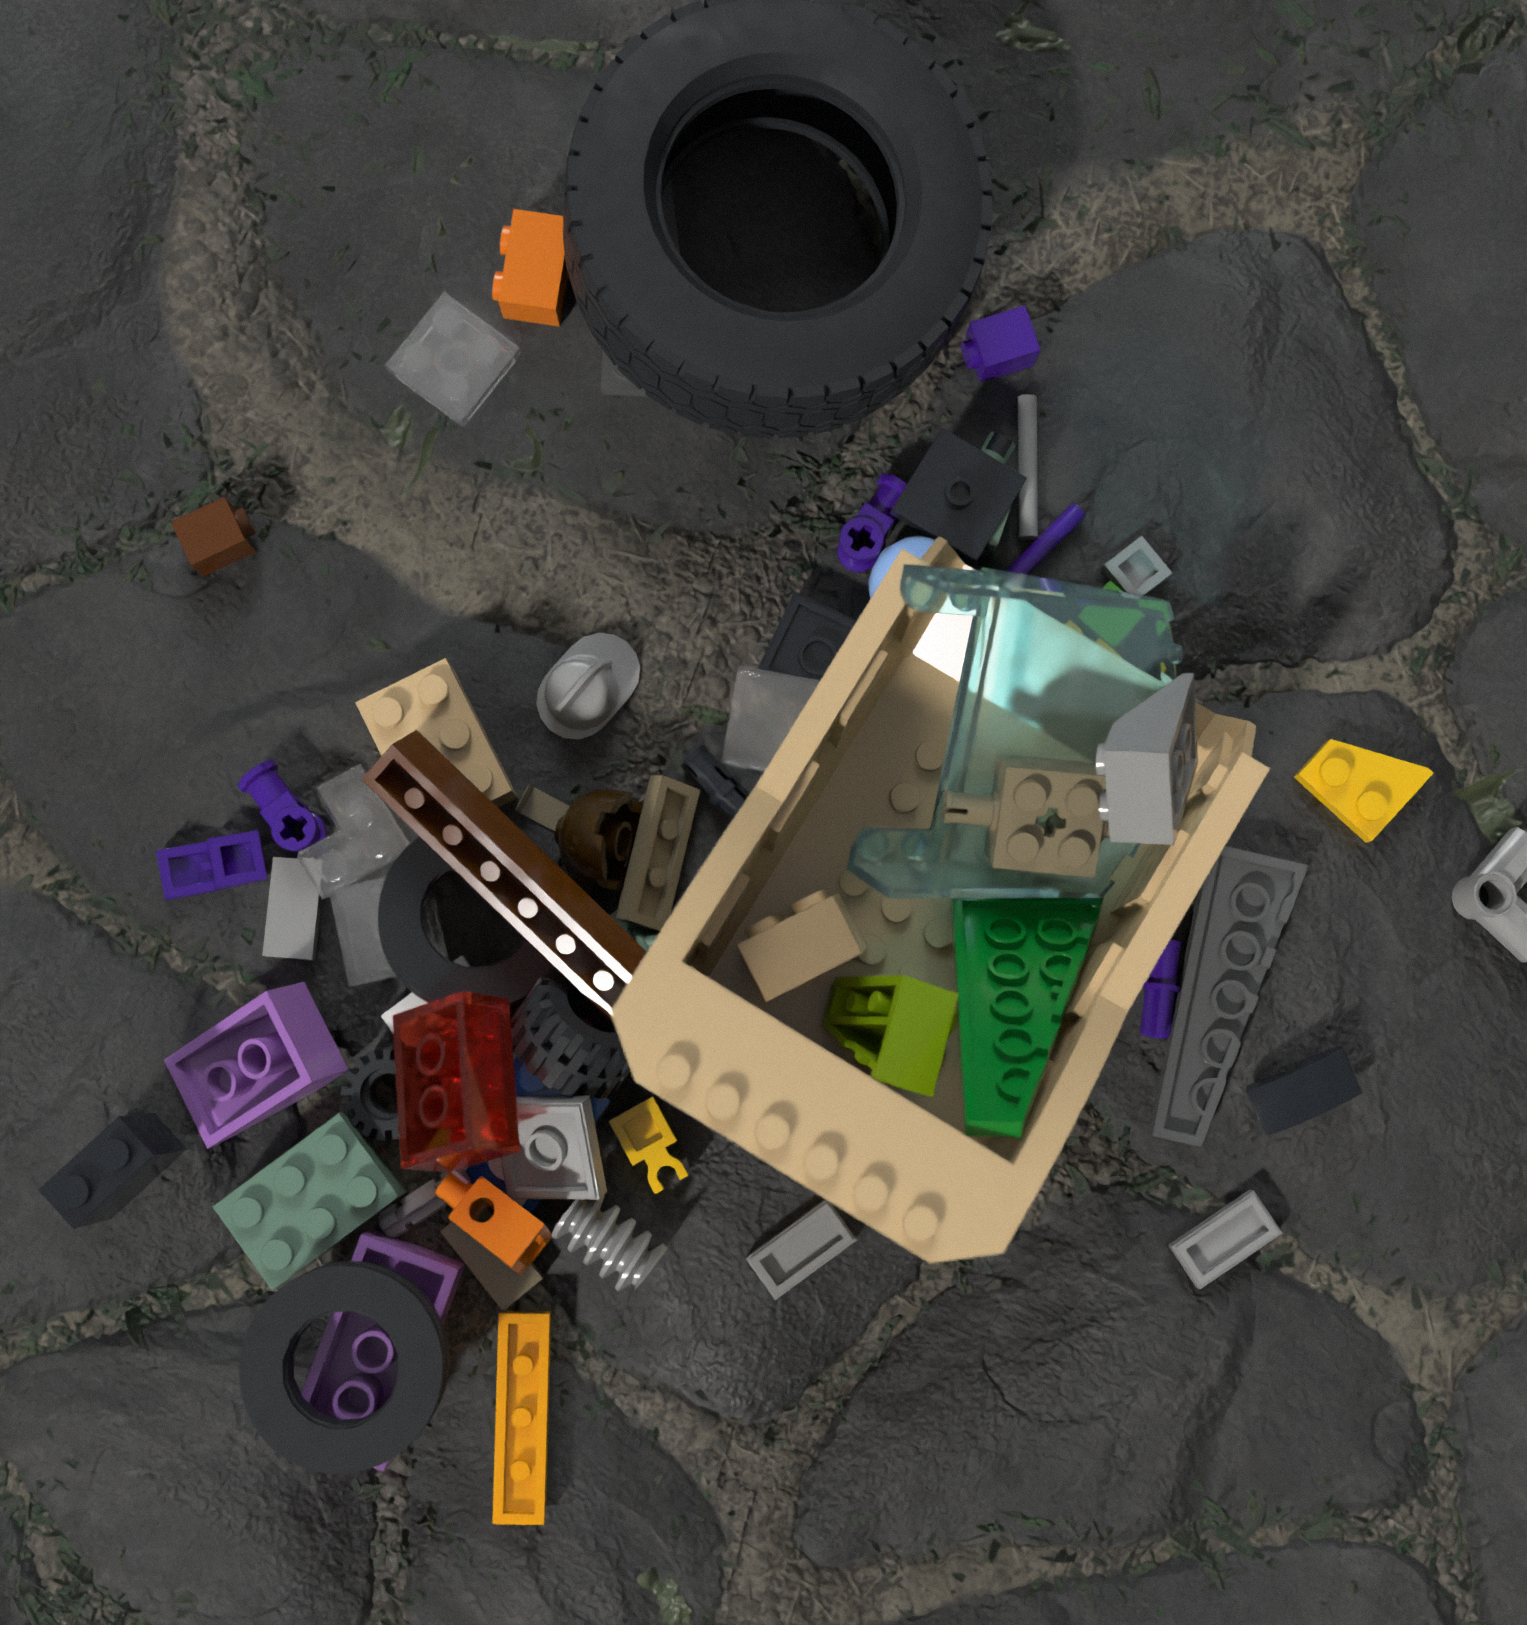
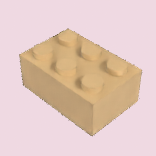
M446 658L355 702L381 756L393 743L418 730L498 808L518 798L454 669Z
M825 889L818 891L791 905L796 915L784 920L781 912L744 929L749 939L737 944L766 1002L862 954L867 948L840 893L829 897Z

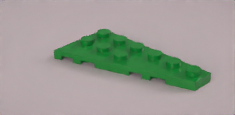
M952 893L951 922L956 993H959L956 1007L964 1135L1021 1138L1100 919L1104 897Z

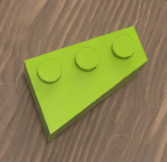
M905 975L835 977L823 1027L843 1047L852 1049L855 1052L854 1058L859 1063L867 1065L872 1069L871 1075L875 1080L933 1098L947 1039L957 1023V1010L955 1007L959 993Z

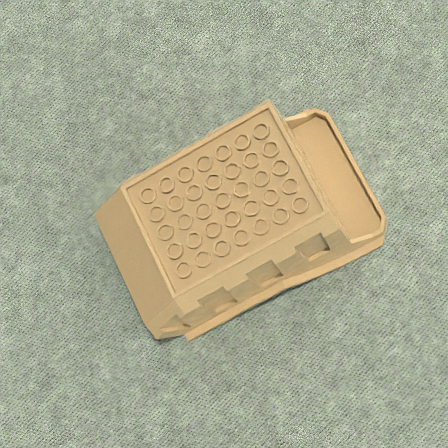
M940 536L921 559L901 549L755 788L710 853L610 1011L635 1082L929 1263L1003 1254L1066 1142L1112 1049L1127 1012L1270 770L1269 767L1252 758L1256 725L1248 720L1215 714L1195 702L1198 765L1174 845L1110 842V838L1104 837V840L1100 843L1095 878L992 868L984 853L987 826L951 822L942 823V805H946V802L943 801L945 790L990 795L993 789L997 753L1096 763L1098 744L1106 743L1112 724L1167 684L969 567L961 560L948 541ZM1048 808L1046 816H1037V819L1040 823L1046 822L1048 817L1055 814V811L1052 808ZM825 889L829 897L840 893L867 948L862 954L766 1002L737 944L749 939L744 929L781 912L784 920L796 915L791 905L818 891ZM952 893L1104 897L1100 919L1021 1138L964 1135L957 1023L947 1039L933 1098L875 1080L871 1075L872 1069L867 1065L859 1063L854 1058L855 1052L852 1049L843 1047L823 1027L835 977L905 975L956 992L951 922Z

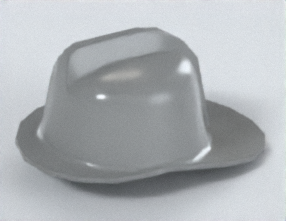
M595 633L584 636L573 644L546 674L538 688L536 704L540 718L548 729L563 738L578 740L593 736L602 729L631 697L638 685L640 664L636 652L627 641L614 634Z

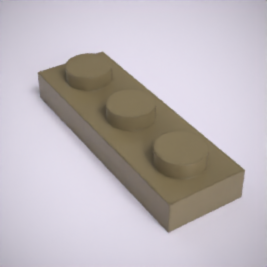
M663 775L650 776L615 919L655 932H660L670 917L700 789Z

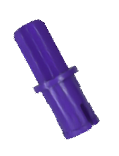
M1170 940L1142 987L1145 991L1140 1032L1141 1035L1146 1037L1164 1039L1170 1035L1175 992H1180V987L1176 986L1179 950L1182 944L1180 941Z

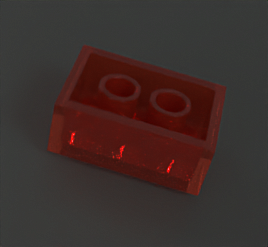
M461 991L392 1015L401 1169L451 1172L519 1153L520 1143L509 998Z

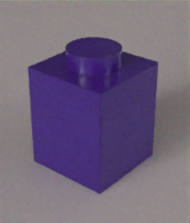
M1025 306L970 322L965 341L961 342L964 362L969 370L975 368L980 383L1033 367L1041 351Z

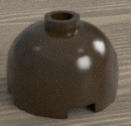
M597 789L579 796L566 810L564 816L558 820L555 828V841L559 846L560 856L568 872L579 881L614 891L623 888L643 808L642 802L632 800V792L615 789Z

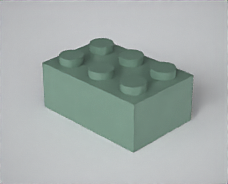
M351 1111L335 1115L213 1206L216 1213L272 1291L288 1283L408 1193V1190L371 1139L361 1134L363 1128L361 1126H352L349 1121L354 1117Z

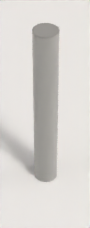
M1030 394L1018 396V472L1027 477L1018 493L1019 539L1034 540L1038 538L1037 396Z

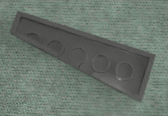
M1224 846L1197 894L1179 982L1180 992H1177L1170 1035L1167 1041L1148 1135L1202 1147L1225 1087L1226 1075L1235 1061L1241 1045L1240 1038L1249 1015L1254 1011L1259 998L1257 996L1266 970L1270 969L1276 953L1277 941L1284 924L1289 919L1308 865Z

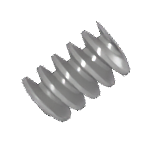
M604 1196L600 1200L576 1199L555 1225L551 1237L556 1240L570 1232L572 1236L567 1250L572 1253L586 1245L588 1248L583 1261L584 1264L590 1265L602 1258L604 1261L599 1273L601 1278H606L617 1271L620 1274L615 1289L619 1292L633 1284L636 1290L666 1252L667 1246L663 1243L649 1251L648 1246L652 1234L647 1230L633 1238L632 1233L636 1220L630 1218L617 1225L616 1221L620 1207L614 1205L608 1210L601 1212L600 1208Z

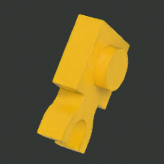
M654 1096L609 1121L632 1166L645 1160L648 1166V1182L654 1194L664 1189L657 1175L661 1167H673L680 1180L689 1175L682 1161L672 1156L666 1148L676 1142L677 1138Z

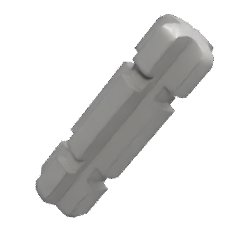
M454 1165L440 1174L442 1178L440 1181L434 1178L401 1199V1206L393 1204L379 1214L381 1229L387 1236L397 1238L410 1230L408 1224L412 1223V1225L416 1226L446 1207L447 1204L435 1195L436 1189L452 1170L457 1171L471 1182L465 1170L459 1165Z

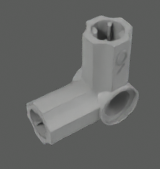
M1514 827L1508 830L1469 877L1462 878L1456 883L1452 891V902L1454 908L1461 916L1466 919L1476 920L1520 962H1527V904L1517 896L1518 891L1527 882V832L1519 827ZM1481 885L1488 892L1489 900L1487 906H1484L1479 898Z

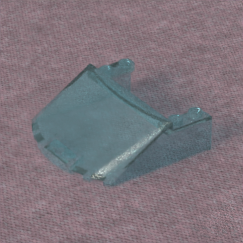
M904 564L900 582V593L908 607L922 613L972 616L931 827L930 829L875 827L863 829L852 844L847 870L888 898L1104 897L1115 884L1110 879V876L1125 855L1131 858L1134 857L1141 843L1110 842V838L1104 837V840L1100 843L1095 878L992 868L984 853L987 826L951 822L942 823V805H946V802L943 801L945 790L990 795L993 789L997 753L1096 763L1098 744L1106 743L1112 724L1176 679V663L1183 661L1181 646L1173 642L1169 621L1175 619L1170 602L1160 598L984 567L981 570ZM1048 808L1046 816H1037V819L1040 823L1046 822L1048 817L1055 814V811L1052 808Z

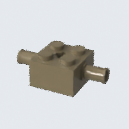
M997 753L993 789L990 795L945 790L943 801L946 802V805H942V823L951 822L987 826L984 853L992 868L1095 878L1100 843L1104 840V837L1110 838L1109 823L1100 819L1099 812L1101 791L1106 789L1105 776L1097 775L1096 763ZM1048 808H1052L1055 814L1048 817L1046 822L1040 823L1037 816H1046Z

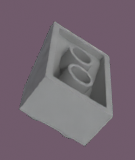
M1194 673L1181 674L1112 724L1106 743L1098 744L1096 772L1098 776H1105L1106 789L1101 791L1099 812L1100 819L1109 823L1110 842L1174 845L1198 765Z

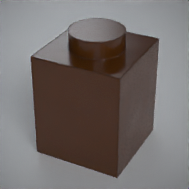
M226 497L171 521L191 566L203 577L257 552L250 539L257 532L244 507L236 509Z

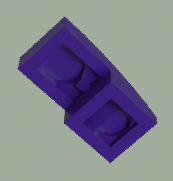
M258 830L209 838L207 842L156 850L165 901L267 880Z

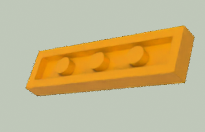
M500 1311L498 1314L492 1524L544 1525L546 1522L551 1311Z

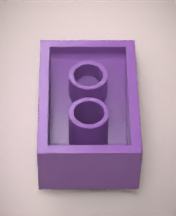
M305 982L265 991L164 1059L207 1149L224 1142L309 1096L348 1070Z

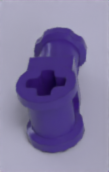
M880 474L876 480L878 488L869 502H865L856 517L849 520L841 530L840 541L837 546V557L847 570L857 573L872 569L880 555L882 545L891 533L892 527L897 520L896 517L890 514L891 509L907 483L894 475ZM861 538L869 542L868 547L863 546L859 552L852 549V543L857 544Z
M267 760L250 769L242 776L237 786L242 793H249L261 808L260 814L270 825L275 842L282 848L301 856H309L319 852L327 839V827L319 816L310 813L301 799L290 791L277 774L279 767L275 761ZM298 822L305 824L302 830L306 836L301 841L294 838L297 834L294 826Z

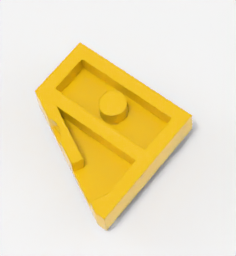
M1330 739L1316 751L1294 775V778L1365 843L1373 841L1434 772L1424 766Z

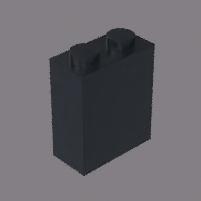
M155 1113L118 1116L38 1190L72 1229L106 1221L118 1214L181 1156L187 1148Z

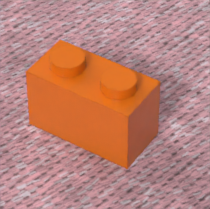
M513 209L511 226L504 225L501 232L500 254L506 256L503 272H495L492 298L498 301L504 319L560 327L568 280L563 243V216Z

